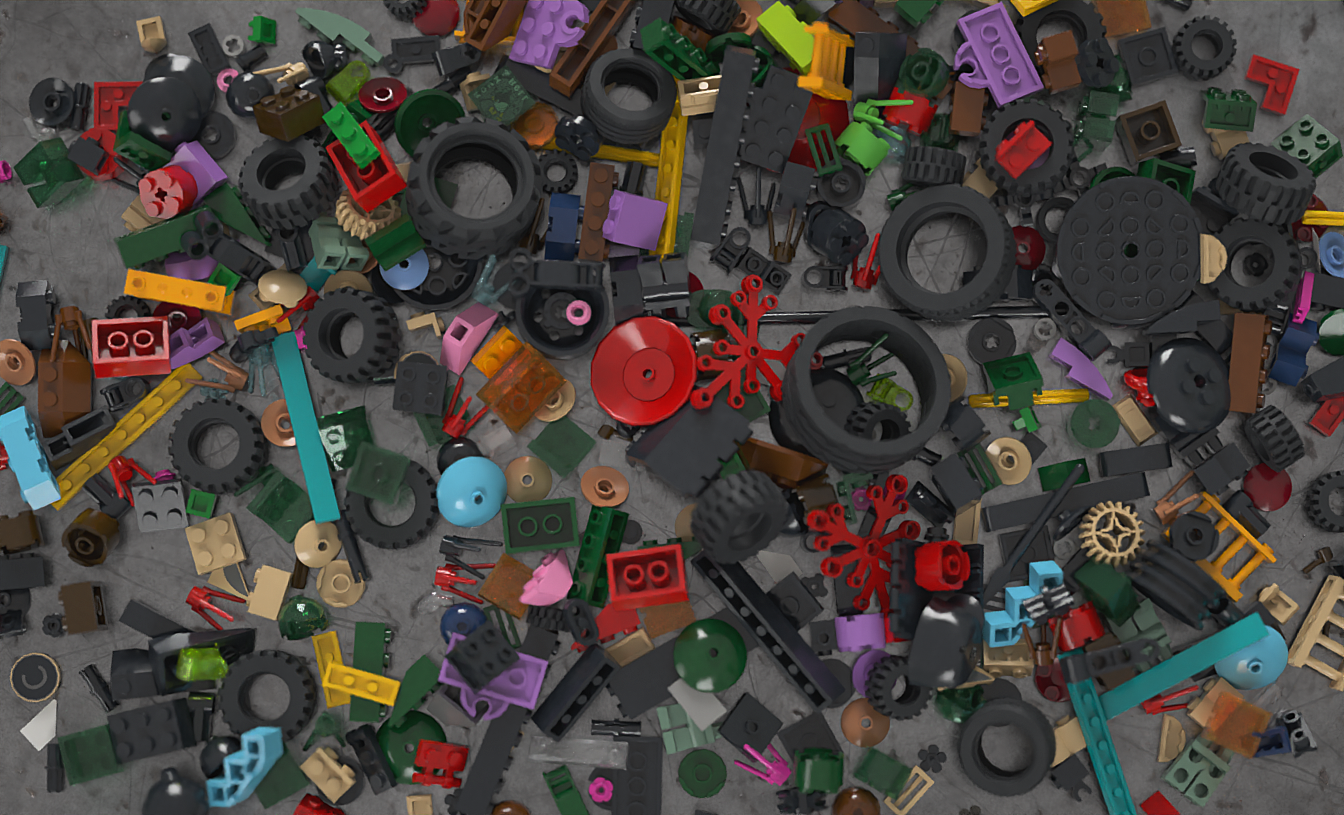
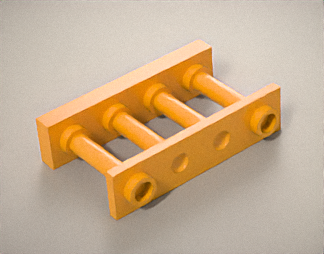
M814 22L813 26H804V31L814 36L811 71L808 72L807 77L799 76L798 86L826 99L851 101L852 91L845 88L843 74L846 47H855V41L850 39V35L840 34L829 28L826 23Z
M128 269L124 294L134 295V297L140 299L173 302L198 307L200 310L231 315L236 291L233 290L231 295L225 296L227 287Z
M1203 491L1199 493V498L1203 503L1195 511L1206 514L1211 509L1221 518L1214 526L1215 530H1218L1219 535L1229 526L1239 536L1215 562L1211 561L1209 563L1204 559L1192 563L1215 579L1227 591L1226 597H1229L1233 602H1238L1243 596L1239 591L1240 585L1264 560L1270 564L1274 563L1277 559L1273 556L1274 551L1267 544H1260L1219 505L1221 501L1215 494L1210 495ZM1167 527L1160 535L1170 543V527ZM1247 543L1256 552L1255 556L1233 579L1229 578L1227 580L1221 574L1222 568Z

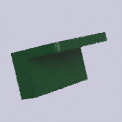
M404 214L365 239L372 255L384 271H388L426 247L424 240L416 231L407 214Z

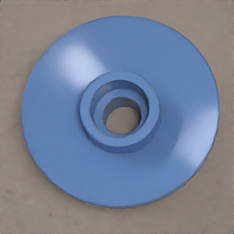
M1328 232L1319 240L1320 260L1324 268L1332 276L1344 279V236L1336 232Z
M423 249L405 259L409 263V266L405 269L397 264L388 271H384L380 266L381 275L386 283L399 290H410L419 286L425 280L429 270L428 258Z

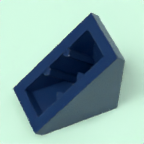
M1277 725L1242 734L1248 759L1292 751L1287 729L1284 726Z

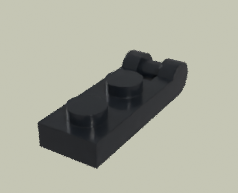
M363 724L357 730L354 729L347 732L345 735L346 742L353 747L375 796L397 786L396 779L371 726Z

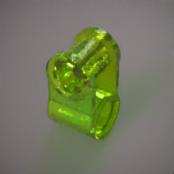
M352 61L326 85V91L338 103L342 102L346 105L360 88L369 81L370 70L362 61ZM356 68L361 70L363 73L362 77L355 76L353 71Z
M889 378L876 381L871 390L865 393L867 397L875 402L891 404L896 407L899 406L896 405L895 398L899 395L906 396L909 404L906 407H899L903 413L909 411L913 404L912 394ZM881 385H884L881 392L878 394L877 392L879 391Z
M185 648L180 651L176 675L178 678L186 681L216 680L222 678L227 673L228 665L221 659L219 651L214 648Z

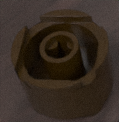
M721 329L690 334V339L694 338L692 347L697 359L701 356L709 355L714 360L733 362L732 357H728V354L718 356L713 352V345L717 341L726 340L730 344L728 332L723 333ZM719 344V350L722 352L724 351L723 345ZM703 359L702 363L707 367V361ZM697 367V372H699L700 376L696 380L716 379L723 371L710 369L701 371Z
M829 473L800 482V487L796 488L800 502H805L807 510L803 511L806 522L808 515L812 511L819 510L827 513V507L831 503L839 504L833 484L826 481L830 479ZM836 507L834 508V515L837 513ZM830 518V522L834 523V519Z
M87 508L63 532L61 538L63 548L66 547L69 552L68 557L73 562L84 567L100 565L119 543L120 524L115 518H111L101 511Z
M33 510L19 512L18 516L9 518L8 515L0 516V552L3 551V555L32 550L31 545L37 543L38 547L44 545L38 515H35Z

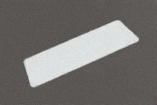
M1312 228L1313 249L1318 256L1315 266L1318 272L1321 273L1319 241L1317 234Z

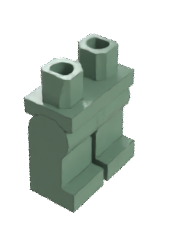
M322 211L319 214L320 217L315 221L312 219V225L308 233L311 237L317 268L338 270L340 267L341 270L362 271L370 255L368 249L363 248L360 237L356 235L351 237L350 231H343L344 227L338 225V219L335 216L328 217L326 211ZM327 256L332 258V262L325 261ZM350 257L355 260V263H348Z
M1149 598L1143 599L1104 621L1111 634H1116L1121 643L1140 638H1151L1160 645V654L1158 656L1160 663L1173 657L1169 646L1171 640L1159 621ZM1145 643V648L1142 649V653L1148 654V651L1152 650V647L1150 645H1146ZM1121 649L1125 657H1127L1128 652L1125 649ZM1150 661L1134 665L1140 674L1153 668Z
M680 703L657 707L661 730L683 724L686 725L685 727L662 732L667 755L713 743L716 741L715 739L722 737L717 730L723 722L710 724L701 731Z
M1206 731L1199 734L1196 739H1190L1168 770H1165L1160 776L1162 780L1175 790L1180 791V794L1193 804L1202 808L1214 793L1225 774L1230 770L1231 766L1228 764L1234 755V752L1224 745H1221L1215 754L1211 752L1209 748L1216 739Z

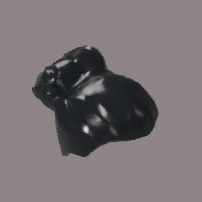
M311 41L302 49V57L308 64L311 74H317L322 79L327 77L333 70L343 72L348 68L347 49L343 43H337L332 46L323 41Z

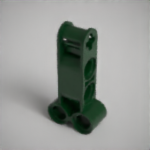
M565 762L562 763L563 766L548 773L542 772L561 815H590ZM564 773L566 774V775H564V776H562V777H560V778H558V779H556V780H554V781H551V779H553V778H555V777H557V776H559V775H561V774H564Z

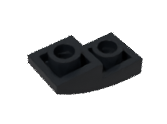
M751 247L747 248L735 268L747 276L751 274L758 275L763 281V286L777 295L780 294L792 274L778 264L768 260Z

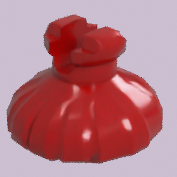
M1141 367L1128 370L1124 373V381L1128 386L1137 390L1136 400L1146 407L1154 406L1156 403L1152 393L1149 394L1147 388L1148 368Z

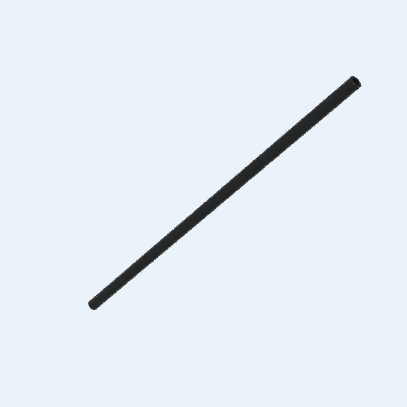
M1079 304L1075 305V307L1081 312V306ZM1039 305L988 307L985 311H980L978 315L968 319L995 317L1000 319L1044 318L1049 316ZM1055 305V312L1060 316H1064L1066 314V307L1064 305ZM888 309L899 313L902 317H907L911 321L932 320V318L928 319L920 316L910 309ZM835 311L766 312L758 320L757 325L817 323L824 317L828 318L827 315ZM731 313V319L736 325H747V319L742 313ZM693 314L686 318H673L667 315L664 319L674 323L677 327L724 326L723 324H713L709 319V314Z

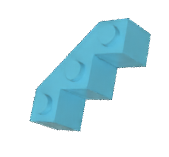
M21 406L1 415L0 441H3L9 456V459H7L8 464L17 476L22 489L20 494L25 504L30 503L33 510H37L61 499L60 485L49 468L48 456L36 436L35 423L26 407Z
M1053 560L1030 563L1029 586L1005 588V611L984 613L983 639L990 648L1014 645L1021 638L1019 635L1023 632L1022 624L1025 623L1027 627H1032L1035 624L1026 611L1023 601L1040 594V587L1043 585L1049 590L1063 584V571Z
M259 727L242 735L243 750L224 758L226 773L206 782L209 806L231 807L250 796L283 753L280 728Z

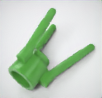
M868 99L866 103L858 102L856 104L853 118L859 122L864 121L871 127L902 141L903 137L881 126L884 124V121L878 119L879 111L876 106L913 105L914 101Z

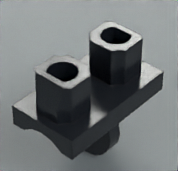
M1064 584L1049 590L1043 585L1040 587V594L1023 601L1026 611L1032 621L1036 622L1038 626L1047 623L1048 616L1057 613L1063 616L1069 613L1070 606L1075 605Z
M1296 710L1283 714V719L1278 720V724L1287 729L1294 759L1306 752L1317 751V745L1302 713H1297Z

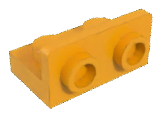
M281 304L234 321L236 329L240 333L250 330H259L261 332L271 327H276L278 334L292 330L288 317L281 323L276 322L286 312Z
M503 326L470 361L490 381L499 386L507 380L519 364L525 361L531 351L508 328Z

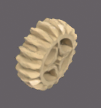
M347 189L346 191L343 190L336 202L335 217L338 219V225L344 227L343 231H350L351 237L356 235L360 237L361 241L363 238L366 239L401 217V209L398 207V202L392 200V196L367 213L354 200L349 189Z
M1112 501L1106 502L1105 505L1099 503L1096 505V508L1092 507L1089 509V515L1086 514L1082 518L1085 523L1079 525V528L1084 533L1079 534L1078 537L1085 539V542L1081 544V548L1088 547L1090 550L1086 553V556L1089 557L1094 554V563H1098L1102 559L1103 567L1111 564L1112 568L1118 567L1119 563L1125 566L1128 564V560L1134 561L1136 559L1135 554L1141 551L1139 546L1145 544V540L1140 538V536H1143L1146 531L1139 530V526L1143 525V521L1136 522L1135 520L1138 513L1130 514V506L1122 509L1121 502L1113 505ZM1105 516L1103 529L1095 531L1100 517ZM1118 520H1120L1126 528L1122 527L1119 524ZM1110 530H1112L1111 533L1114 532L1115 535H1118V536L1115 537V538H1112L1113 536L1110 537L1109 534H1105V533H1107V532H1109ZM1129 538L1126 549L1119 553L1121 540ZM1098 541L1104 543L1106 550L1099 544Z

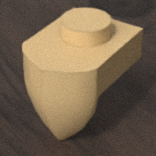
M157 16L136 21L141 46L148 52H160L167 44L162 18Z

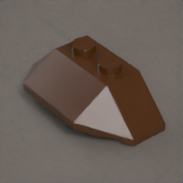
M469 0L463 12L464 41L485 52L509 36L527 0Z
M69 340L58 341L54 362L50 361L51 349H42L38 361V415L43 438L57 436L63 432L61 427L91 413L92 364Z
M752 437L743 446L739 445L736 441L734 442L740 449L737 454L746 472L748 470L762 472L776 486L782 489L792 487L795 490L797 487H800V482L825 474L828 467L827 463L817 458Z

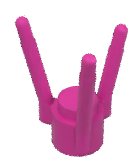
M769 743L767 748L777 760H774L772 763L749 745H744V748L751 755L768 767L766 773L769 775L738 760L734 761L735 765L765 779L771 785L775 782L781 786L792 772L787 767L789 763L779 755L771 743Z

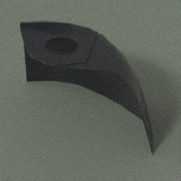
M936 596L927 604L919 621L909 657L908 676L910 685L955 688L967 682L979 661L981 652V625L973 614ZM961 646H965L964 654L960 653ZM975 647L976 656L973 662H970V652Z

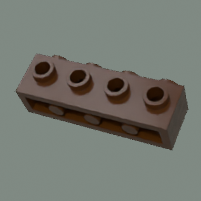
M590 162L578 255L579 262L603 263L604 259L609 258L610 244H606V238L602 236L603 224L608 217L610 209L609 201L612 197L613 187H618L619 172H615V165Z
M1235 312L1229 372L1231 392L1229 411L1258 413L1260 408H1264L1265 394H1262V386L1266 384L1268 371L1264 369L1265 359L1268 360L1270 355L1267 335H1271L1272 320H1269V315Z

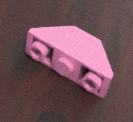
M481 302L458 314L443 336L440 363L460 376L499 314Z
M563 549L554 554L549 552L542 558V565L532 574L534 578L523 588L525 592L520 598L522 603L549 607L565 597L573 581L566 553Z

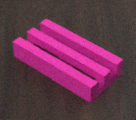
M1305 271L1300 279L1296 290L1292 322L1302 324L1310 310L1314 273Z

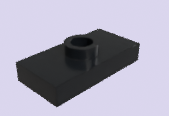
M210 23L188 33L202 65L209 71L211 76L219 74L224 69L231 68Z

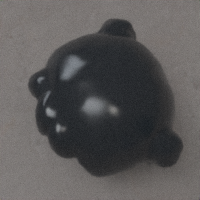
M168 767L161 771V779L150 787L141 807V815H208L210 811L209 803L204 800V787L193 780L180 776L175 767Z

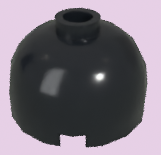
M248 71L240 73L231 79L225 97L227 105L233 114L242 119L255 120L252 106L260 103V100L264 97L274 96L275 92L273 85L267 77Z
M452 438L446 441L439 449L436 458L437 469L442 476L447 468L455 462L467 457L485 458V454L481 446L470 438Z
M792 487L780 491L788 503V519L785 521L783 530L779 531V535L786 538L798 537L809 532V526L804 524L803 517H805L803 511H806L802 501L800 502L797 491L792 493Z
M223 735L220 737L213 736L205 742V747L199 756L201 771L208 781L226 773L224 758L243 750V743L239 739L230 735Z

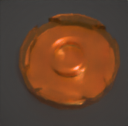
M534 102L531 103L532 105H524L521 113L512 120L511 130H516L525 138L530 149L543 148L556 138L555 127L559 119L554 109L545 103Z

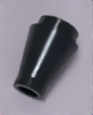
M1184 146L1165 155H1160V160L1191 169V167L1197 166L1194 147L1188 148V146Z

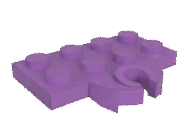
M528 0L509 58L515 62L553 69L560 47L579 45L578 41L584 36L585 31L578 27L572 29V23L576 19L589 23L588 13L590 11L578 0Z
M1002 2L958 19L957 25L966 43L962 44L957 51L953 67L954 70H959L961 65L969 64L973 68V73H962L958 79L962 83L977 89L988 87L998 108H1001L1002 105L1008 102L1011 104L1018 99L1026 98L1044 89L1039 75Z
M452 633L447 653L465 639L466 636ZM516 652L520 659L475 695L445 658L438 681L462 688L461 701L463 707L473 717L477 713L475 709L477 701L486 700L489 703V710L484 714L483 720H490L500 716L507 709L509 703L534 709L548 661Z

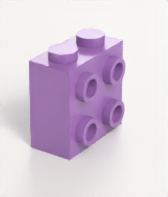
M196 140L188 144L187 142L181 143L174 150L176 154L171 158V161L163 166L178 165L182 167L181 169L193 175L197 184L198 195L197 199H194L190 210L200 207L204 203L203 198L219 188L228 178Z
M614 190V194L609 201L608 217L603 224L602 237L613 242L655 251L668 203Z

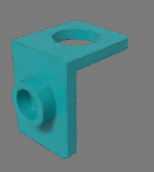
M313 256L308 263V267L304 268L299 275L305 280L307 286H310L317 292L331 274L334 276L337 274V270L317 268L315 256Z

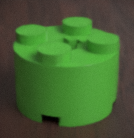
M851 122L834 141L836 147H838L837 152L841 158L859 165L864 169V175L869 176L888 155L890 145L884 139H878L873 135L872 127L866 122Z

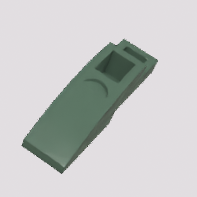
M312 8L296 9L295 12L299 17L297 21L308 30L311 27L318 32L316 36L323 42L328 44L331 42L335 45L343 39L341 43L345 44L352 52L355 49L362 54L360 58L370 66L376 64L379 68L382 66L384 55L369 45L373 37L370 32L360 25L324 10Z

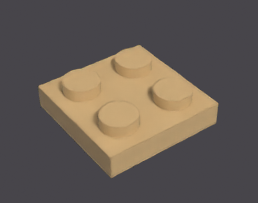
M229 512L185 528L198 575H204L247 560L233 513Z

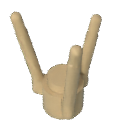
M301 62L294 65L288 63L284 66L253 72L254 74L264 76L285 71L283 77L277 79V82L282 83L285 81L293 87L294 84L309 78L308 69Z

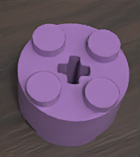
M883 613L834 618L839 652L886 648Z

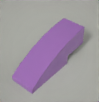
M186 252L168 253L169 257L165 259V268L169 277L194 281L211 276L219 262L208 255L201 260H194Z
M206 317L191 329L186 330L181 327L170 335L171 370L190 363L225 343L219 324Z
M1062 337L1059 338L1048 357L1069 368L1064 377L1082 388H1087L1089 392L1105 401L1110 400L1113 394L1094 364L1074 345Z

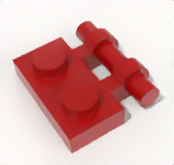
M420 739L415 764L423 767L422 773H413L412 781L421 783L422 786H431L433 784L441 785L445 789H451L452 787L460 788L462 780L461 778L453 777L454 771H464L469 748L466 745ZM433 769H444L442 776L433 775Z

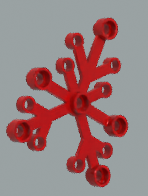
M751 274L743 278L741 282L742 291H736L730 296L731 304L736 306L747 319V338L731 319V311L726 305L718 304L709 311L710 321L715 325L723 324L739 344L732 345L726 340H720L714 343L713 352L718 356L728 354L739 357L734 362L714 360L709 355H704L697 359L696 365L701 371L709 369L723 371L708 387L692 392L690 400L697 409L710 406L713 395L729 380L730 393L727 404L733 409L741 408L744 405V398L740 394V373L745 365L746 381L743 384V388L746 393L753 394L760 389V382L756 379L757 367L771 384L769 389L770 396L776 401H782L780 388L783 380L778 378L764 359L780 361L786 368L795 351L800 346L797 338L800 337L803 341L806 335L804 333L793 335L791 342L781 351L763 349L757 342L758 320L767 311L775 309L778 305V300L774 295L762 298L761 304L758 305V293L763 288V281L758 275ZM752 280L755 281L756 288L752 285ZM736 295L740 296L741 302L736 300ZM767 299L771 300V307L767 304ZM720 310L723 311L724 318L720 315ZM719 344L723 345V352L719 350ZM751 348L754 350V356L750 353ZM817 351L812 355L816 359V364L811 358V370L820 368L823 363V357ZM703 359L707 361V367L703 365ZM750 382L754 384V390L749 387ZM702 394L705 395V397H706V402H704V401L702 400V398H701V395H702ZM734 397L738 400V405L734 404Z
M892 474L887 478L885 483L887 492L884 500L882 497L883 489L880 486L870 485L866 490V496L868 499L873 500L877 514L869 536L861 538L847 530L843 516L844 508L841 504L831 503L827 507V513L814 510L807 517V524L812 530H825L831 533L828 536H817L813 542L815 549L827 551L830 546L843 540L857 547L837 558L830 556L824 558L820 564L822 573L825 576L838 577L842 573L843 566L859 559L855 571L849 573L846 579L849 586L859 588L863 584V576L869 564V576L861 595H857L854 598L853 606L858 610H867L870 606L873 590L876 588L882 609L880 613L884 614V618H887L888 613L894 614V610H890V600L885 582L890 584V572L881 568L878 561L879 558L890 568V564H892V560H890L891 553L882 548L891 544V542H895L896 538L915 540L921 532V527L917 521L904 520L898 529L880 537L887 519L898 514H905L909 509V504L906 500H895L897 494L905 493L908 488L907 478L899 474ZM874 489H876V495H875V496H873V491H874ZM900 503L902 504L901 510H899ZM836 507L837 513L834 515V508ZM830 518L834 519V523L830 522ZM823 539V540H824V545L821 547L820 543H821V540ZM856 576V577H857V581H856V583L854 584L853 579H854V577ZM861 599H863V605H862V606H860V601H861Z

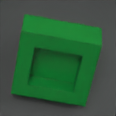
M254 16L253 21L248 23V26L253 28V35H249L248 40L265 45H275L276 20L263 16Z
M219 262L207 282L227 287L225 296L231 295L242 276Z
M1032 406L1019 410L1022 418L1012 422L1016 431L1027 427L1030 433L1042 428Z
M191 489L185 513L211 519L217 495Z

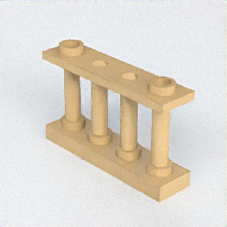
M1328 575L1288 652L1287 664L1302 668L1303 665L1307 664L1333 679L1329 685L1330 688L1343 692L1344 659L1338 670L1314 658L1310 653L1314 643L1318 642L1344 657V646L1323 635L1321 631L1327 621L1344 629V618L1334 613L1332 609L1337 600L1341 599L1344 601V579L1339 576Z

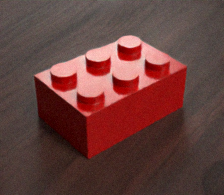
M365 120L359 125L381 154L363 169L357 165L339 139L325 148L354 200L368 213L407 187V183L379 134Z
M168 316L92 320L93 366L96 378L171 374Z
M680 544L607 555L610 595L615 611L689 601L685 558Z

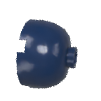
M467 602L457 603L449 607L442 615L439 626L441 637L449 646L452 633L467 637L487 622L484 611L477 605Z

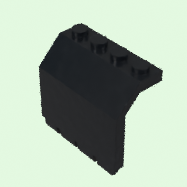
M694 385L692 392L703 387ZM702 394L701 398L704 402H706V397L704 394ZM715 394L713 395L711 405L703 409L695 408L689 397L673 416L654 425H646L641 431V437L637 441L633 440L626 447L625 460L633 468L636 462L644 464L685 498L691 495L697 499L708 486L702 479L704 478L708 482H712L724 468L718 460L727 464L740 450L734 442L736 441L739 445L743 446L754 432L748 427L749 421Z
M896 538L895 542H891L890 560H894L895 564H890V585H894V589H890V610H894V614H889V632H894V638L914 641L922 613L935 596L947 601L952 596L966 594L976 598L983 607V544L960 546L963 552H967L970 560V574L968 580H964L961 584L964 585L961 589L932 592L926 590L923 586H918L915 581V550L927 542L906 538ZM983 629L981 631V643H983Z

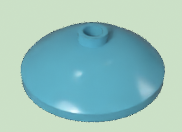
M467 457L455 462L442 474L436 488V498H438V508L441 514L449 522L460 527H475L488 522L500 511V504H504L507 496V481L503 471L493 461L483 457ZM480 495V498L474 501L475 497Z
M1266 626L1270 634L1269 636L1214 664L1218 676L1225 679L1234 688L1240 690L1259 689L1275 681L1284 671L1288 661L1287 645L1283 637L1275 629Z

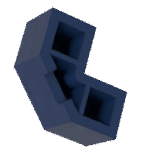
M552 192L544 260L574 261L575 254H579L580 239H577L578 221L583 220L585 209L584 205H580L581 195Z
M1289 313L1285 330L1281 338H1277V340H1280L1275 354H1272L1269 362L1268 378L1296 387L1300 378L1304 379L1309 368L1306 365V354L1311 346L1315 347L1317 344L1319 333L1317 332L1316 321L1305 318L1302 324L1292 322L1293 314Z

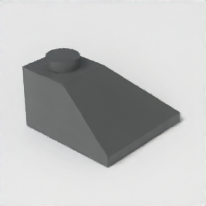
M446 683L435 695L426 710L445 725L474 727L489 710V703L483 699L477 701L475 704L477 713L473 717L463 707L461 701L462 688Z

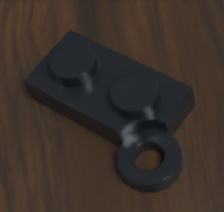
M440 36L391 39L392 53L388 54L383 60L385 70L389 73H397L401 70L403 64L434 62L431 53L441 50ZM392 59H395L398 62L397 66L394 68L389 67L388 65L389 61Z

